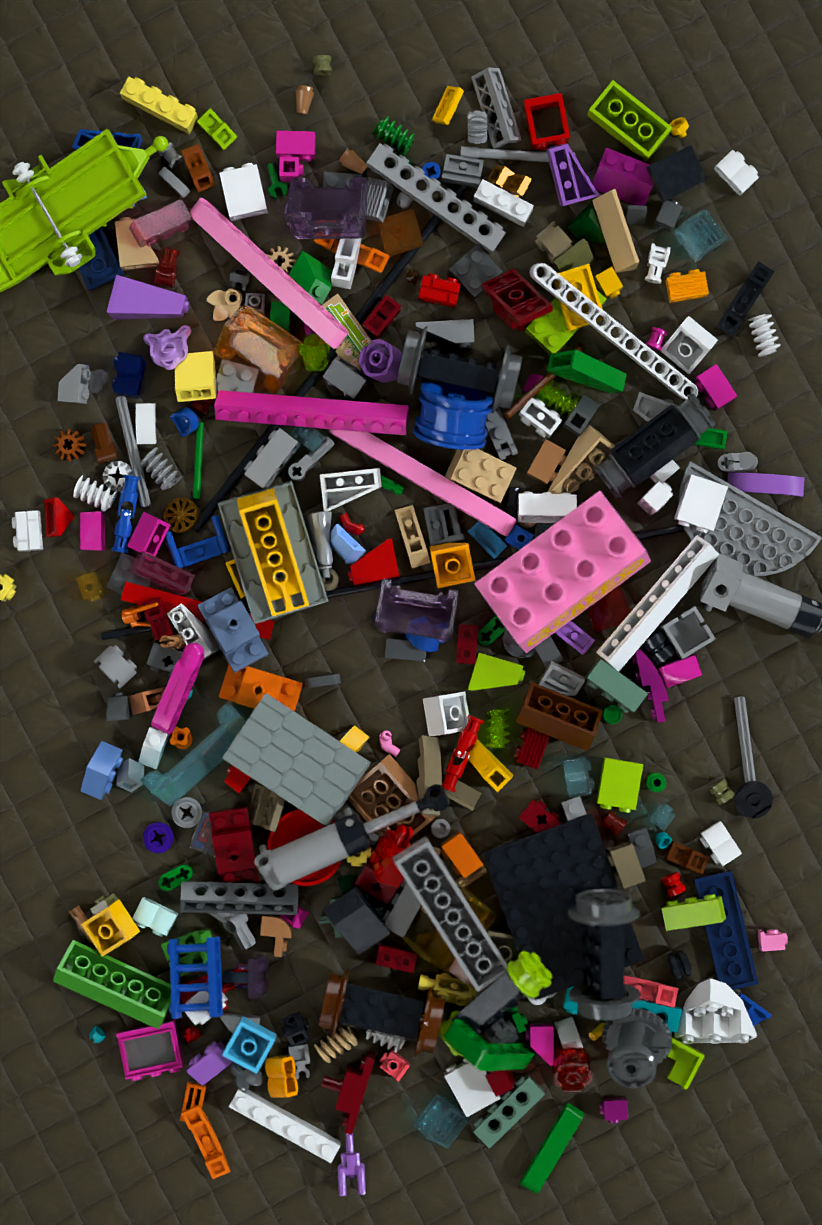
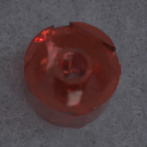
M560 1048L555 1052L552 1070L554 1083L557 1087L559 1086L562 1088V1091L567 1093H578L583 1091L586 1085L591 1084L593 1079L591 1062L584 1048Z

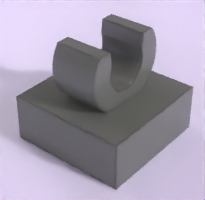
M233 267L229 281H233L232 288L235 289L236 283L239 282L242 284V290L244 291L251 279L252 273L248 270Z

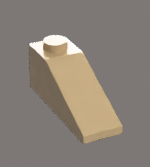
M413 505L395 510L411 567L415 568L430 563Z

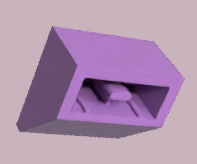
M221 1040L218 1043L213 1041L206 1047L204 1054L198 1053L190 1060L186 1071L203 1086L233 1061L222 1056L225 1048L224 1043Z

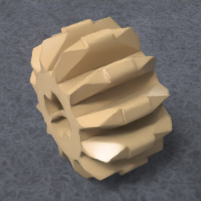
M280 246L277 247L278 252L270 249L272 256L266 255L275 263L282 259L285 263H282L280 268L289 274L288 270L292 269V265L296 261L292 259L294 253L288 254L287 247L283 252H281Z

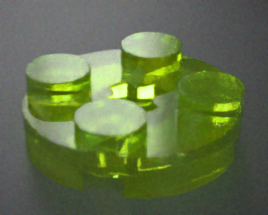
M316 333L308 334L304 343L300 344L299 347L306 370L323 371L329 363V359L326 358L327 353H330V346Z

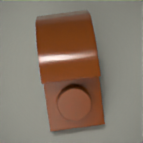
M197 144L182 150V155L197 191L200 192L215 186L200 145Z

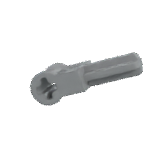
M326 437L298 463H293L288 470L291 479L296 482L304 480L306 473L334 446L333 440L330 437ZM295 468H296L297 470H299V469L301 468V469H302V470L300 471V472H301V476H298V475L293 476V475H294V471H293V470H294Z

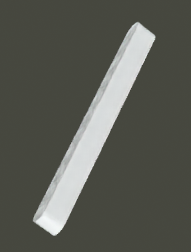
M537 263L531 267L530 276L533 280L564 303L679 398L688 399L684 395V389L687 386L691 389L689 395L694 394L697 397L698 389L695 384L552 268L543 263ZM538 267L544 269V275L541 278L536 274ZM554 279L559 281V287L556 290L551 287V282ZM569 291H572L574 294V299L571 302L566 299V294ZM587 303L589 310L584 314L581 311V306ZM599 315L604 319L600 326L596 324V318ZM616 327L618 335L613 338L611 336V329ZM628 339H631L633 342V346L630 349H627L625 346ZM643 351L647 352L645 361L640 359V354ZM657 363H660L662 365V369L659 373H656L655 371V365ZM674 374L676 382L671 385L669 378Z

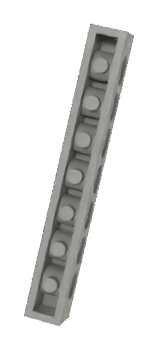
M379 144L365 166L389 181L488 253H492L506 233L500 224L487 220L488 216L481 211L476 212L471 208L472 205L469 202L456 198V193L448 188L446 190L440 186L441 183L435 178L431 177L430 179L425 176V172L417 166L414 168L408 164L409 160L407 158L394 154V150L387 144ZM386 159L392 160L394 167L391 169L387 168L384 161ZM401 171L409 172L410 178L408 180L402 179L400 176ZM420 181L425 184L426 188L424 191L417 189V182ZM432 193L440 194L441 201L435 202L432 199ZM448 204L456 206V213L448 211ZM464 215L472 217V224L464 222ZM480 226H485L488 229L487 235L480 234Z

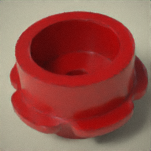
M195 1026L185 1030L186 1034L183 1038H186L188 1043L195 1041L202 1036L200 1033L201 1029H196Z

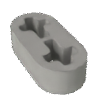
M166 167L160 170L158 175L182 198H185L190 193V190Z

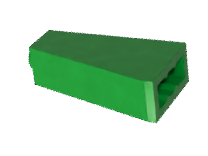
M578 350L551 354L547 372L610 394L623 392L627 375Z

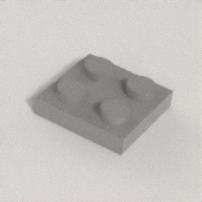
M222 359L216 378V397L219 390L253 393L259 369Z

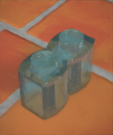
M586 756L562 759L568 798L592 795V790H595L593 778L589 779L588 771L592 770L590 759L586 760Z

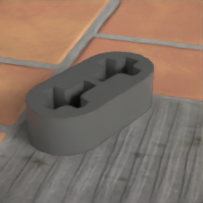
M340 674L304 679L305 689L341 683Z

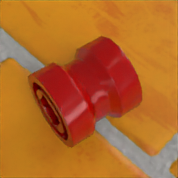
M678 871L661 878L663 885L667 887L666 892L669 897L678 895L686 890L685 885L680 881Z

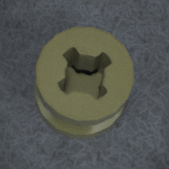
M318 55L312 58L315 64L313 69L315 75L322 76L332 73V67H330L331 56Z

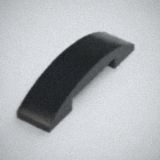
M758 261L717 327L733 337L775 271Z

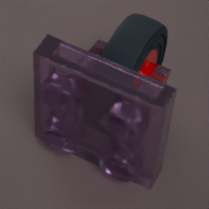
M258 954L250 958L249 963H238L234 969L224 970L223 981L234 983L235 988L248 989V999H256L262 996L268 990V979H265L266 972L268 971L266 955Z

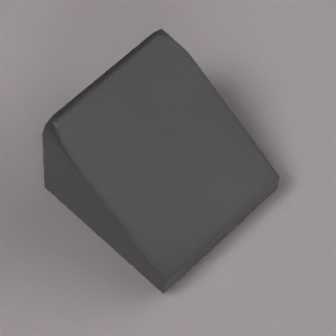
M629 205L626 209V223L644 224L647 206Z

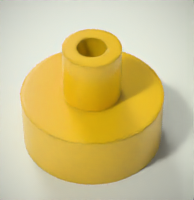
M684 117L676 118L669 124L673 127L671 130L673 136L679 135L680 138H683L687 135L686 130L689 124Z

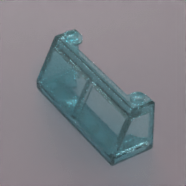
M232 701L227 702L218 711L217 716L221 725L175 767L165 774L151 771L141 779L153 795L170 807L224 760L222 757L247 722V717Z

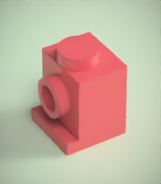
M392 1049L389 1053L385 1051L379 1060L381 1062L380 1068L398 1082L410 1067V1062ZM395 1062L397 1067L391 1068L390 1063Z

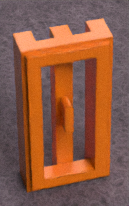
M187 1082L182 1111H185L187 1108L190 1088H194L190 1108L195 1106L198 1089L201 1090L199 1105L203 1107L207 1085L202 1086L198 1083ZM181 1114V1116H180V1121L185 1122V1120H184V1118H183V1116H182V1114Z

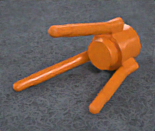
M155 602L145 606L136 605L123 609V622L131 624V627H151L150 622H138V620L141 619V611L156 607L158 603Z

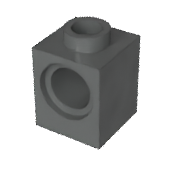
M673 199L663 202L654 225L672 232L682 210V206L679 205L680 203Z

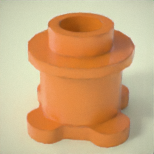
M176 726L172 732L170 743L178 749L189 748L193 741L190 729L187 727L181 729Z

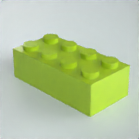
M613 80L591 106L587 114L590 119L646 163L668 137L673 128Z
M597 290L602 306L607 299ZM557 298L551 302L553 311L535 319L525 330V333L550 356L553 353H558L581 329L580 327L568 331L560 302Z

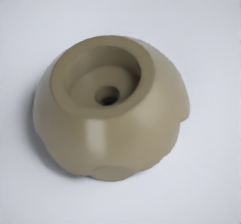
M332 568L329 569V581L322 579L325 592L336 589L339 583V575Z

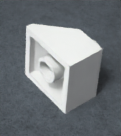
M688 316L662 347L661 352L686 373L690 374L718 340Z
M465 692L423 698L429 737L460 732L465 729L469 715Z

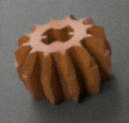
M67 429V435L60 431L62 437L55 436L54 439L59 441V443H54L53 447L59 448L55 451V454H61V460L67 457L68 462H72V456L76 460L79 459L78 452L84 455L85 452L80 448L86 447V444L80 443L84 440V437H78V431L72 434L71 429ZM68 441L71 442V443H73V444L71 445V446H72V449L66 448V447L68 446V444H67Z

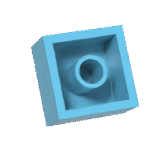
M242 1016L225 1046L222 1056L257 1074L276 1039V1033Z

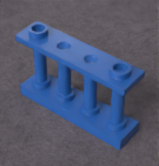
M208 937L205 944L179 945V939H169L167 945V953L170 955L171 1003L169 1011L172 1014V1019L181 1018L182 1012L207 1011L210 1013V1017L223 1016L220 937ZM205 951L207 953L208 961L206 963L180 964V953ZM206 971L208 973V981L206 983L181 984L180 972ZM207 991L209 993V1001L207 1003L181 1004V992Z

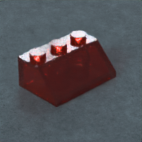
M621 584L587 608L596 633L621 624L631 612Z

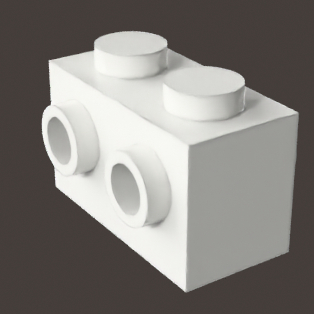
M531 398L520 411V420L527 426H530V424L534 426L536 432L543 438L545 436L550 438L562 419L554 410L551 409L549 411L545 408V404L541 400Z

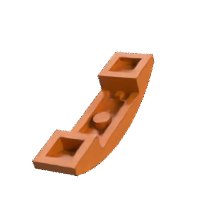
M322 224L314 242L336 254L341 234ZM360 244L357 264L382 274L390 255Z
M196 1105L182 1111L181 1114L201 1150L212 1179L231 1172L220 1142L202 1107Z

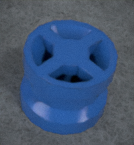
M428 162L422 167L425 176L430 179L431 177L436 180L440 179L441 170L438 164Z

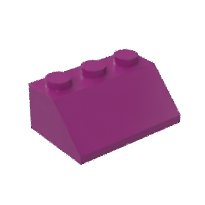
M606 148L592 185L596 191L604 194L615 189L619 200L631 205L645 206L653 187V182L646 169L649 164Z

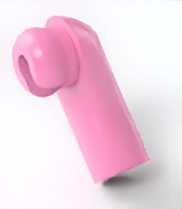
M385 730L379 735L380 747L396 758L401 749L392 745V734L390 731Z

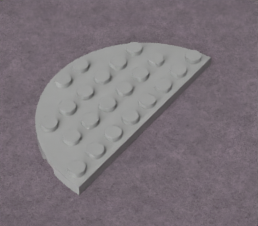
M688 462L681 479L679 502L687 477L691 474L728 486L714 531L708 530L707 533L697 531V526L691 524L689 527L684 526V529L690 541L698 535L707 541L717 553L743 563L742 571L753 576H767L785 571L808 556L822 539V537L693 462Z

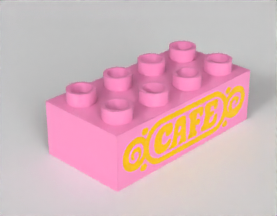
M599 491L474 584L525 653H528L649 564L651 560L641 543L602 492Z

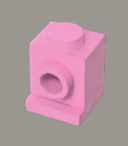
M778 929L766 930L767 933L757 930L759 950H785V944H788L787 933L778 932Z

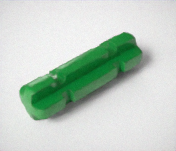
M381 475L382 487L389 491L392 490L394 494L400 496L404 486L395 484L391 479Z

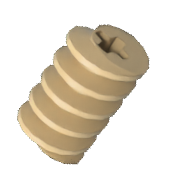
M339 1027L340 1034L335 1031L334 1039L327 1035L328 1042L326 1043L321 1039L320 1047L314 1044L316 1051L323 1060L331 1063V1056L337 1059L338 1053L341 1055L345 1053L344 1048L349 1051L351 1050V1044L353 1046L358 1045L356 1035L351 1027H347L346 1030Z

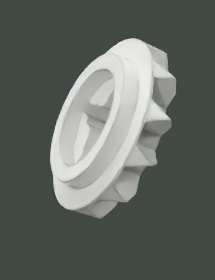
M115 461L105 467L102 475L104 483L108 488L120 492L124 488L125 478H119L117 484L116 478L110 475L116 474L118 468L122 475H133V472L127 463Z

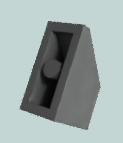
M124 692L113 693V697H108L107 721L131 719L129 698L125 696Z
M643 826L626 832L628 841L634 846L641 868L657 863L654 848L646 827Z

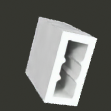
M247 163L242 165V168L234 169V167H229L220 172L231 221L268 213L257 164Z
M692 474L688 475L674 519L678 520L679 525L689 527L690 524L697 526L696 530L707 533L708 530L714 531L728 486Z
M464 1058V1062L456 1065L455 1063L447 1067L444 1077L464 1114L468 1117L501 1098L500 1096L496 1097L485 1077L486 1071L476 1069Z

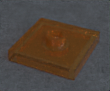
M414 209L385 217L383 223L378 222L387 255L393 256L424 246Z

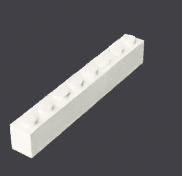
M696 535L596 653L619 672L718 557L719 554L707 541Z

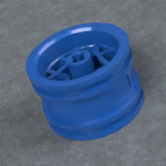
M442 381L422 383L421 393L419 394V401L422 403L420 416L415 418L414 435L427 443L446 448L474 450L484 447L486 444L485 438L488 434V430L485 427L486 417L492 411L493 395L486 391Z

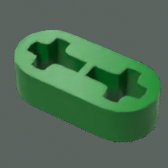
M498 616L493 617L479 631L477 640L481 645L489 646L505 631V626L504 628L499 627L495 631L492 629L496 625L495 620L500 621ZM491 630L493 633L489 636L490 641L487 642L485 640L482 642L481 634L483 632L487 634Z
M188 864L180 865L163 874L158 880V885L162 890L170 891L180 886L181 882L189 881L193 876V869ZM181 868H183L184 870H189V873L187 874L188 878H185L184 876L180 878L177 877V875L182 872ZM164 877L167 879L174 877L175 880L170 883L171 887L162 884L165 881Z

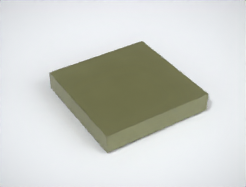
M583 238L553 262L557 272L561 273L586 264L592 266L595 260L588 242Z

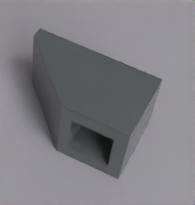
M583 395L563 427L579 437L600 405L586 395Z

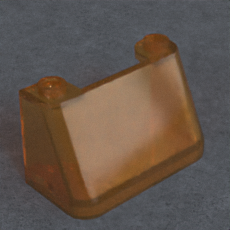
M241 306L224 324L213 353L224 360H231L235 355H238L267 375L264 380V386L268 391L277 395L304 350V345L299 339L253 308Z

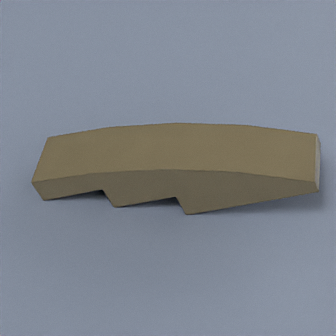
M422 735L418 739L421 756L417 759L420 777L416 779L419 799L424 798L423 794L431 785L439 784L442 786L441 753L438 737ZM428 808L421 811V815L438 817L440 812L430 811Z

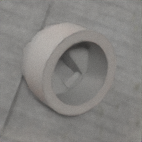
M402 192L397 197L398 206L404 209L408 208L413 202V199Z

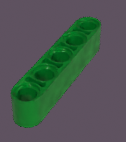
M568 1102L566 1103L521 1178L520 1185L535 1194L539 1193L581 1123L585 1112Z

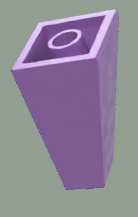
M116 275L107 313L115 320L179 318L188 312L190 302L187 301L188 299L185 295Z

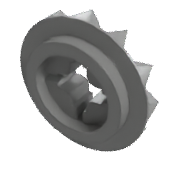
M181 798L172 807V818L178 826L191 828L201 820V805L193 798ZM192 806L190 811L192 816L182 819L184 812L181 808L187 809Z

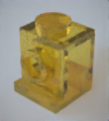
M96 572L75 578L84 600L94 602L100 599V595L104 594ZM88 584H91L93 586V589L91 591H87L86 586Z

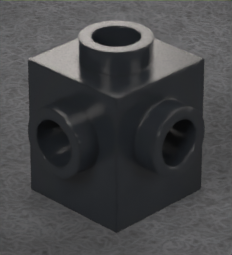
M300 1011L282 1018L284 1026L281 1027L284 1038H288L292 1047L310 1040L307 1030L310 1029L307 1018L302 1017Z

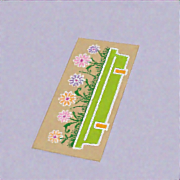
M337 293L321 305L349 332L335 352L338 356H341L361 370L359 355L363 347L372 343V340Z

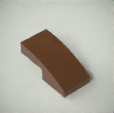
M672 841L664 858L703 874L710 857Z

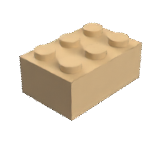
M457 449L445 477L494 502L501 503L516 471V467L479 449Z

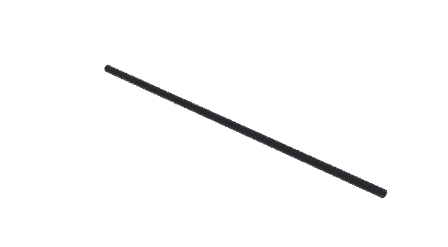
M457 185L453 192L456 193V198H460L467 189L466 186ZM448 204V211H450L454 204ZM434 214L355 315L359 324L364 321L442 219ZM330 347L293 396L304 397L337 355L335 352L337 348L333 349ZM269 425L200 513L198 522L193 528L197 533L217 509L218 503L224 500L246 472L244 470L246 465L251 460L254 461L258 456L256 453L262 445H267L270 434L274 430L278 431L281 425Z

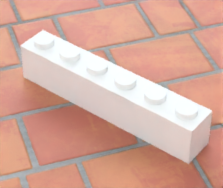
M238 1089L229 1105L233 1110L332 1163L341 1146V1141L250 1090L244 1093Z

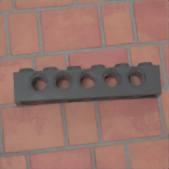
M181 882L180 912L297 915L298 885L286 884V886L280 889L272 890L267 883Z

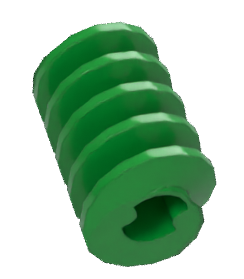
M389 116L381 119L374 128L372 135L378 133V139L384 138V143L386 144L391 141V148L397 146L396 151L401 152L403 150V155H406L414 142L415 134L412 133L410 136H407L408 129L401 132V124L395 128L396 121L388 123Z

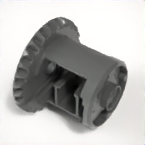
M633 1008L632 1013L625 1018L606 1021L602 1032V1041L604 1048L607 1049L609 1054L607 1071L611 1078L618 1084L628 1088L646 1086L654 1079L656 1065L662 1063L667 1058L672 1046L670 1029L659 1016L647 1010Z

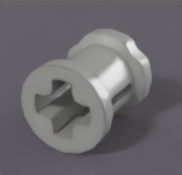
M168 143V148L165 151L159 152V155L164 156L169 162V167L172 169L178 166L184 157L176 152L172 143Z

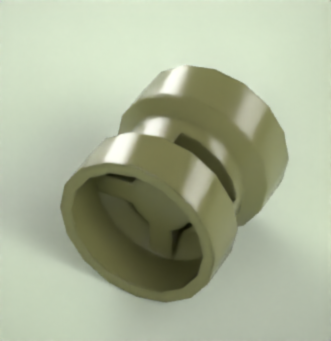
M724 778L708 788L711 794L716 796V801L719 805L735 795L727 787V782Z

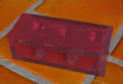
M182 199L133 220L129 230L140 248L146 245L150 247L161 238L164 240L170 238L174 232L187 230L193 218Z
M144 551L136 554L130 569L131 573L179 595L188 593L195 576Z

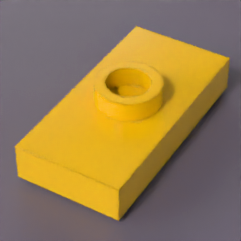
M447 86L432 121L438 124L449 125L464 90L460 87Z

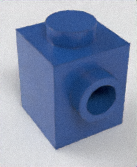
M514 525L504 542L520 550L532 541L534 535Z

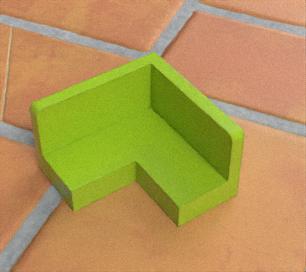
M672 1036V1046L667 1056L675 1060L667 1078L687 1090L705 1056L701 1051L682 1043V1041Z

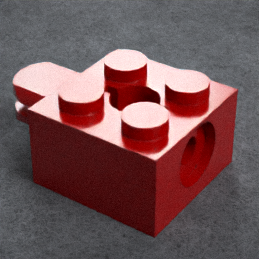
M399 824L396 831L386 829L383 836L379 838L378 845L370 856V862L378 883L399 888L404 876L395 864L393 857L411 846L410 840L413 837L412 827H405V825Z

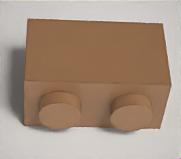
M546 439L526 475L544 485H547L548 482L552 483L557 475L555 472L558 465L562 466L567 457L564 455L566 450Z

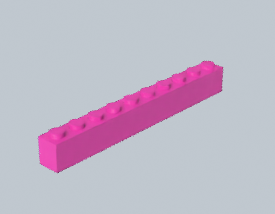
M222 390L218 391L214 404L215 419L396 435H406L409 423L408 405Z

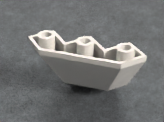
M711 978L699 983L686 999L681 1013L678 1033L675 1032L674 1038L681 1040L684 1044L748 1043L749 1040L757 1037L742 999L726 983Z

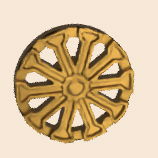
M179 497L167 504L163 518L166 523L170 524L169 529L173 532L186 533L196 526L199 519V510L190 499Z

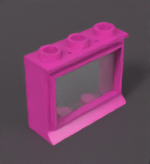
M175 1019L162 1023L160 1029L152 1026L143 1028L139 1026L124 1032L119 1030L116 1033L125 1079L131 1078V1081H137L142 1079L144 1075L150 1074V1077L161 1075V1072L168 1070L169 1073L180 1071V1068L184 1066Z

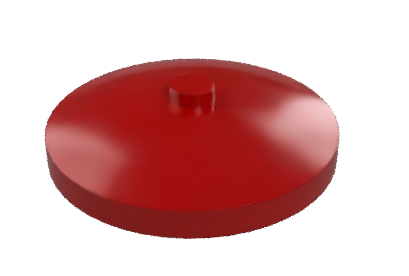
M300 809L290 811L279 819L276 831L270 832L267 850H274L326 826ZM342 860L291 883L301 886L322 883L338 870Z

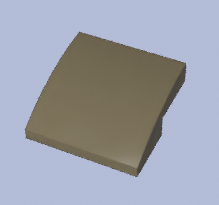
M255 784L248 806L250 823L275 832L285 799L267 787Z

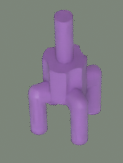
M345 1133L346 1152L341 1153V1164L337 1167L339 1196L347 1195L346 1178L357 1177L358 1194L364 1195L366 1194L365 1167L360 1162V1152H354L353 1133L352 1135Z

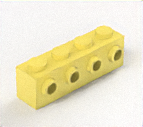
M128 77L120 91L123 100L190 135L198 120L195 108L188 104L184 106L178 103L179 100L171 95L167 97L161 94L162 91L154 86L150 88L144 85L145 82L140 78L135 77L133 79Z

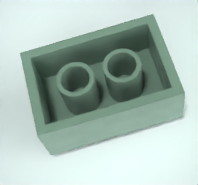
M597 659L585 676V679L588 680L586 682L588 686L594 690L599 688L603 691L601 694L609 701L615 700L618 702L617 707L625 713L629 711L635 712L648 694L602 659Z

